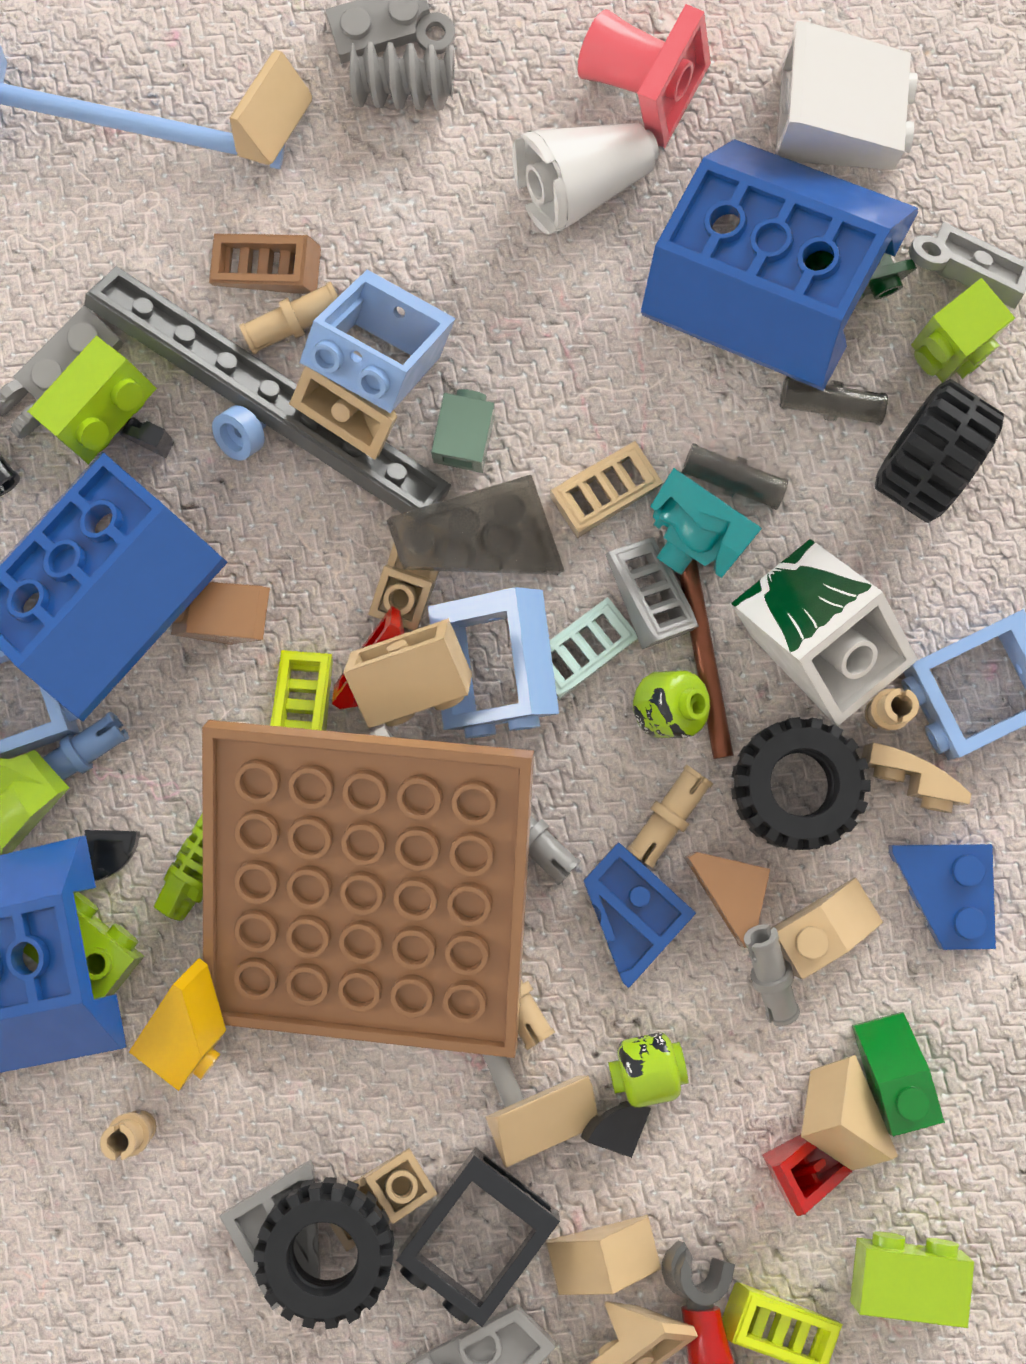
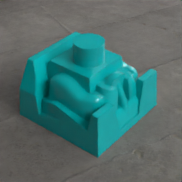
M675 468L670 472L650 506L654 509L653 518L656 520L653 526L658 529L662 525L667 527L663 536L667 542L656 558L681 575L692 559H695L704 566L714 561V572L722 578L762 529Z

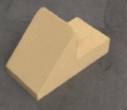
M607 1301L605 1302V1307L618 1339L603 1345L598 1351L599 1356L589 1364H661L697 1338L698 1335L694 1326L644 1307Z

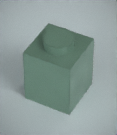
M458 389L456 395L443 394L431 450L433 463L483 473L495 418V403L486 401L487 396L485 394L468 389Z

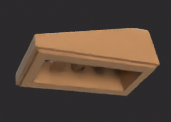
M214 234L209 283L213 286L308 294L318 287L321 247L308 235ZM233 248L240 249L238 273H231ZM254 250L259 251L257 273H252ZM274 252L280 253L278 274H272Z

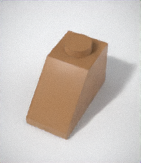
M210 582L172 623L171 635L227 645L261 641L264 635L270 588L256 585Z

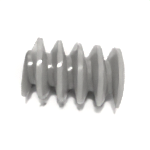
M352 41L350 53V92L355 107H364L370 93L375 108H383L388 95L391 94L396 109H403L408 95H411L415 109L423 110L428 96L431 95L435 109L443 110L448 96H451L453 100L454 45H448L443 59H438L434 44H428L423 59H420L417 56L413 43H408L403 58H398L393 42H388L383 57H378L373 42H367L363 56H357Z

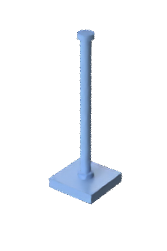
M0 45V105L237 155L233 133L4 84L7 60ZM285 145L274 162L270 164V168L281 169Z

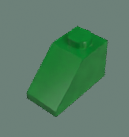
M904 1012L852 1025L868 1085L888 1133L894 1137L945 1123L930 1069Z

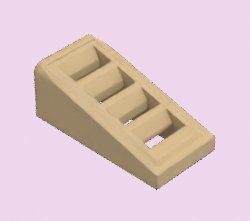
M634 441L550 490V498L578 539L660 487L663 482L637 442ZM628 459L631 460L645 481L638 486L634 484L622 466V463ZM612 469L627 491L621 496L618 495L605 475ZM595 480L610 501L603 506L588 485ZM579 490L593 510V512L586 516L572 496Z

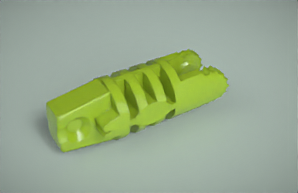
M202 814L191 830L193 833L186 838L177 853L175 863L172 862L163 879L166 882L154 904V908L177 921H183L195 903H201L203 900Z

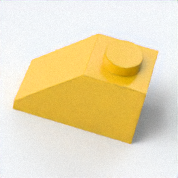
M198 958L171 986L129 1050L130 1054L178 1091L193 1074L202 1080L221 1055L214 1047L226 1032V1027L207 963Z

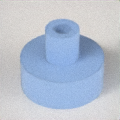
M234 405L214 418L212 423L214 438L221 450L232 459L245 460L259 451L264 445L263 429L266 427V424L258 420L247 408Z

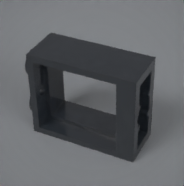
M475 1147L401 1246L396 1261L402 1265L400 1269L401 1274L411 1284L421 1290H425L429 1286L444 1297L445 1300L442 1302V1305L451 1315L466 1324L472 1319L483 1327L559 1224V1211ZM472 1181L533 1228L481 1299H478L419 1253Z

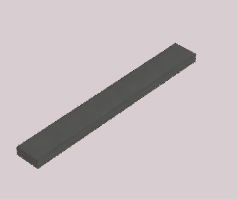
M114 267L86 293L84 306L235 405L247 408L258 420L421 527L447 496L451 484L387 442H385L380 455L374 460L289 405L297 386L295 382L119 267Z

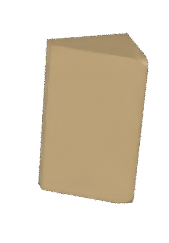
M275 49L271 53L229 117L237 156L266 165L274 162L312 102V95L308 87L282 51Z
M578 1075L485 1116L503 1165L504 1167H509L581 1134L589 1121L596 1115L598 1116L589 1075Z

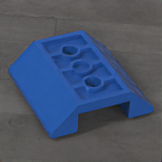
M734 139L703 157L657 241L643 298L642 316L823 391L847 347L844 328L884 253L895 257L918 214V208ZM731 214L740 218L739 225L730 233L720 234L712 229L715 221L723 215ZM816 251H827L834 256L833 262L823 270L814 271L805 266L808 256Z
M101 452L0 562V650L18 669L74 716L84 721L228 562L110 457ZM112 514L108 527L96 533L95 529L104 516ZM39 593L37 604L30 611L24 613L23 607L25 602L33 594Z
M79 836L0 855V1073L127 1047L117 994L94 999L74 899V893L96 888L86 836ZM27 943L32 944L37 949L39 955V963L34 972L29 970L23 961V950Z

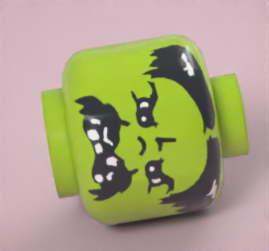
M689 671L653 672L643 678L636 688L633 699V711L638 725L646 734L656 738H687L701 731L708 720L710 697L704 682L697 675Z
M658 1032L621 1041L617 1048L618 1060L608 1062L614 1093L625 1092L628 1102L635 1108L676 1100L681 1093V1085L689 1083L680 1042L671 1043L670 1038L664 1033Z

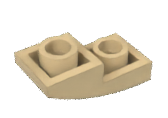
M405 515L402 516L387 565L383 567L368 615L382 619L390 607L393 606L401 611L405 628L411 630L418 629L434 589L453 531L427 522L421 527Z
M874 742L863 746L861 758H866L868 767L874 768L873 777L904 783L905 775H910L907 796L921 798V808L952 813L953 805L970 804L972 794L957 780L930 762L911 753Z
M410 1148L353 1181L359 1184L357 1190L365 1195L369 1191L377 1198L376 1205L380 1210L385 1209L389 1217V1223L392 1222V1224L437 1195L436 1190ZM329 1223L346 1252L356 1246L348 1232L335 1224Z

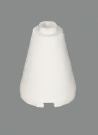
M639 123L534 130L520 135L522 138L514 141L512 162L518 189L527 186L533 201L524 205L529 216L542 232L552 234L563 231L652 172L655 160L659 155V148L654 134L650 130H645Z

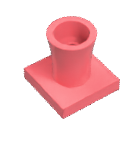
M685 4L666 41H662L632 26L610 10L605 9L592 22L580 50L578 59L579 77L638 94L645 130H650L654 134L658 146L663 148L667 146L711 64L705 13L702 10Z

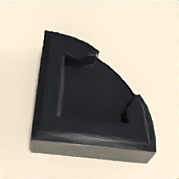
M135 417L130 418L126 422L120 433L122 437L164 458L168 456L174 444L173 439L165 429L148 421L142 423Z
M85 830L95 881L106 879L125 867L136 851L140 831Z
M628 1101L620 1102L618 1106L607 1110L601 1116L596 1115L586 1125L580 1137L588 1143L632 1158L651 1108L649 1106L635 1108Z

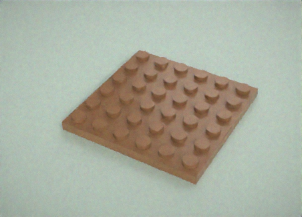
M208 720L202 727L203 961L208 964L224 1024L244 1028L515 1058L518 1046L534 750Z

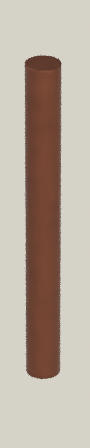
M692 559L683 574H679L681 589L692 608L699 626L690 631L697 674L704 682L710 697V711L706 722L713 759L734 756L698 563L695 559Z

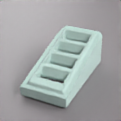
M608 597L549 640L551 655L556 652L573 673L572 676L565 680L553 665L556 693L559 701L638 639L635 630ZM602 615L605 616L621 636L614 644L596 622ZM585 628L590 630L605 649L601 654L597 655L580 634ZM570 640L574 642L589 661L582 668L564 646Z

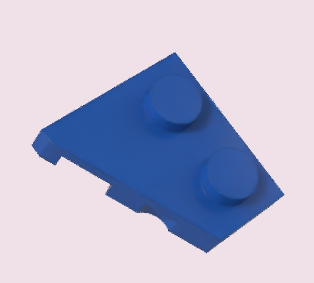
M619 842L614 845L583 880L621 981L628 988L631 987L696 914L691 907Z
M992 844L888 845V853L892 861L898 865L910 888L908 891L917 908L922 911L928 922L927 927L939 949H996Z

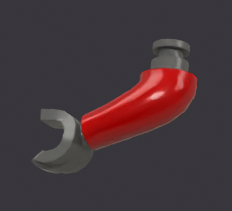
M678 1240L665 1253L662 1261V1275L665 1284L673 1293L687 1299V1305L681 1307L682 1319L684 1323L694 1326L698 1335L697 1338L686 1345L688 1364H735L725 1333L720 1308L714 1305L728 1292L735 1264L712 1257L707 1278L702 1283L694 1285L692 1281L693 1257L686 1244Z

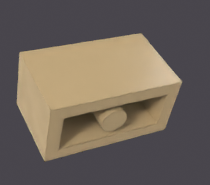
M449 618L350 652L343 672L368 728L384 723L388 727L397 726L410 720L416 712L434 707L436 710L451 708L460 703L464 696L468 695L472 672Z

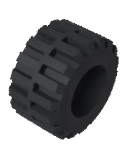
M952 379L938 385L913 416L888 453L876 475L875 489L924 522L929 523L935 520L958 498L988 456L1002 430L1004 413Z
M800 717L789 718L758 732L742 748L738 754L740 758L737 765L733 766L731 776L734 778V788H731L732 800L736 799L739 807L736 811L740 819L748 823L750 826L749 830L756 837H762L767 840L766 843L775 847L788 848V850L818 849L824 845H831L841 840L840 836L845 832H851L858 824L855 821L857 816L864 814L868 803L864 801L865 792L871 791V780H865L864 770L869 769L866 758H859L855 751L859 748L858 744L853 738L847 740L841 735L844 731L835 724L831 726L825 725L822 719L813 717L809 719H801ZM795 753L805 754L815 759L823 768L828 784L827 795L821 807L817 811L804 816L793 815L783 810L774 799L771 790V775L775 765L783 757Z
M325 1177L324 1181L315 1183L314 1179L303 1182L300 1188L296 1190L292 1188L285 1193L281 1200L274 1205L261 1226L257 1236L259 1238L258 1244L254 1249V1262H258V1270L255 1273L258 1286L264 1284L267 1289L264 1298L271 1307L277 1302L283 1308L280 1315L288 1321H291L295 1315L304 1319L302 1327L314 1329L316 1322H325V1329L338 1328L340 1320L347 1319L350 1324L360 1318L363 1309L368 1308L370 1310L378 1301L381 1290H385L394 1256V1233L389 1228V1217L385 1209L380 1210L376 1205L377 1198L369 1191L365 1195L357 1190L359 1184L348 1180L346 1185L336 1183L337 1178ZM321 1222L332 1223L349 1233L358 1250L356 1264L349 1273L337 1279L323 1280L309 1275L302 1269L295 1257L294 1242L299 1232L308 1225Z

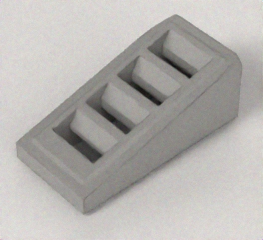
M654 537L609 551L605 554L642 649L685 635L699 627L692 608L670 567L656 558L661 550ZM645 555L648 565L629 570L626 561ZM653 574L656 583L642 588L638 587L635 580ZM660 593L663 601L648 606L645 598ZM667 611L670 620L658 624L654 615Z

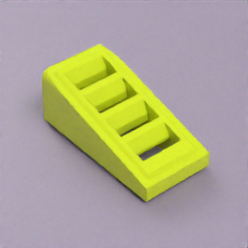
M281 650L270 726L327 731L333 665L332 654ZM291 672L319 673L318 680L291 678ZM289 693H313L316 696L315 700L289 698ZM287 714L313 715L312 721L287 720Z
M740 1282L734 1284L722 1316L725 1333L731 1343L790 1364H829L843 1325L837 1320ZM771 1311H774L776 1314L766 1339L762 1335ZM793 1318L797 1321L789 1344L786 1347L783 1346V1342ZM813 1325L818 1328L809 1354L806 1355L802 1353L810 1327Z

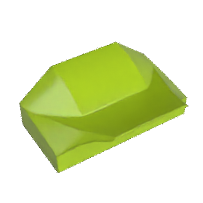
M35 749L12 759L0 758V855L13 852L69 789L68 785Z

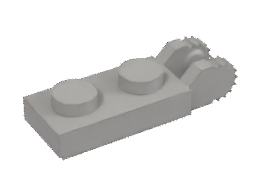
M83 305L13 376L15 380L5 384L0 389V416L3 417L4 414H7L28 392L38 400L96 335L116 351L124 343L95 314ZM34 403L28 405L11 425V432L20 439L30 435L41 424L27 412Z

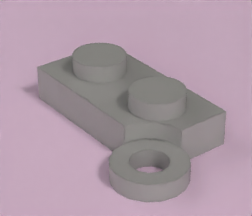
M355 0L325 9L341 64L350 61L352 41L357 56H363L367 42H373L376 53L385 51L388 42H393L396 48L417 41L424 51H426L428 44H434L436 53L442 54L446 52L448 45L454 44L456 38L455 26L452 20L439 12L430 13L427 0ZM433 26L441 27L445 31L444 37L437 41L429 39L426 35L429 28Z
M943 222L935 237L930 235L916 236L909 247L908 253L910 258L920 267L936 271L944 278L956 280L969 287L980 278H983L1005 305L1014 309L1025 294L1026 261L946 222Z

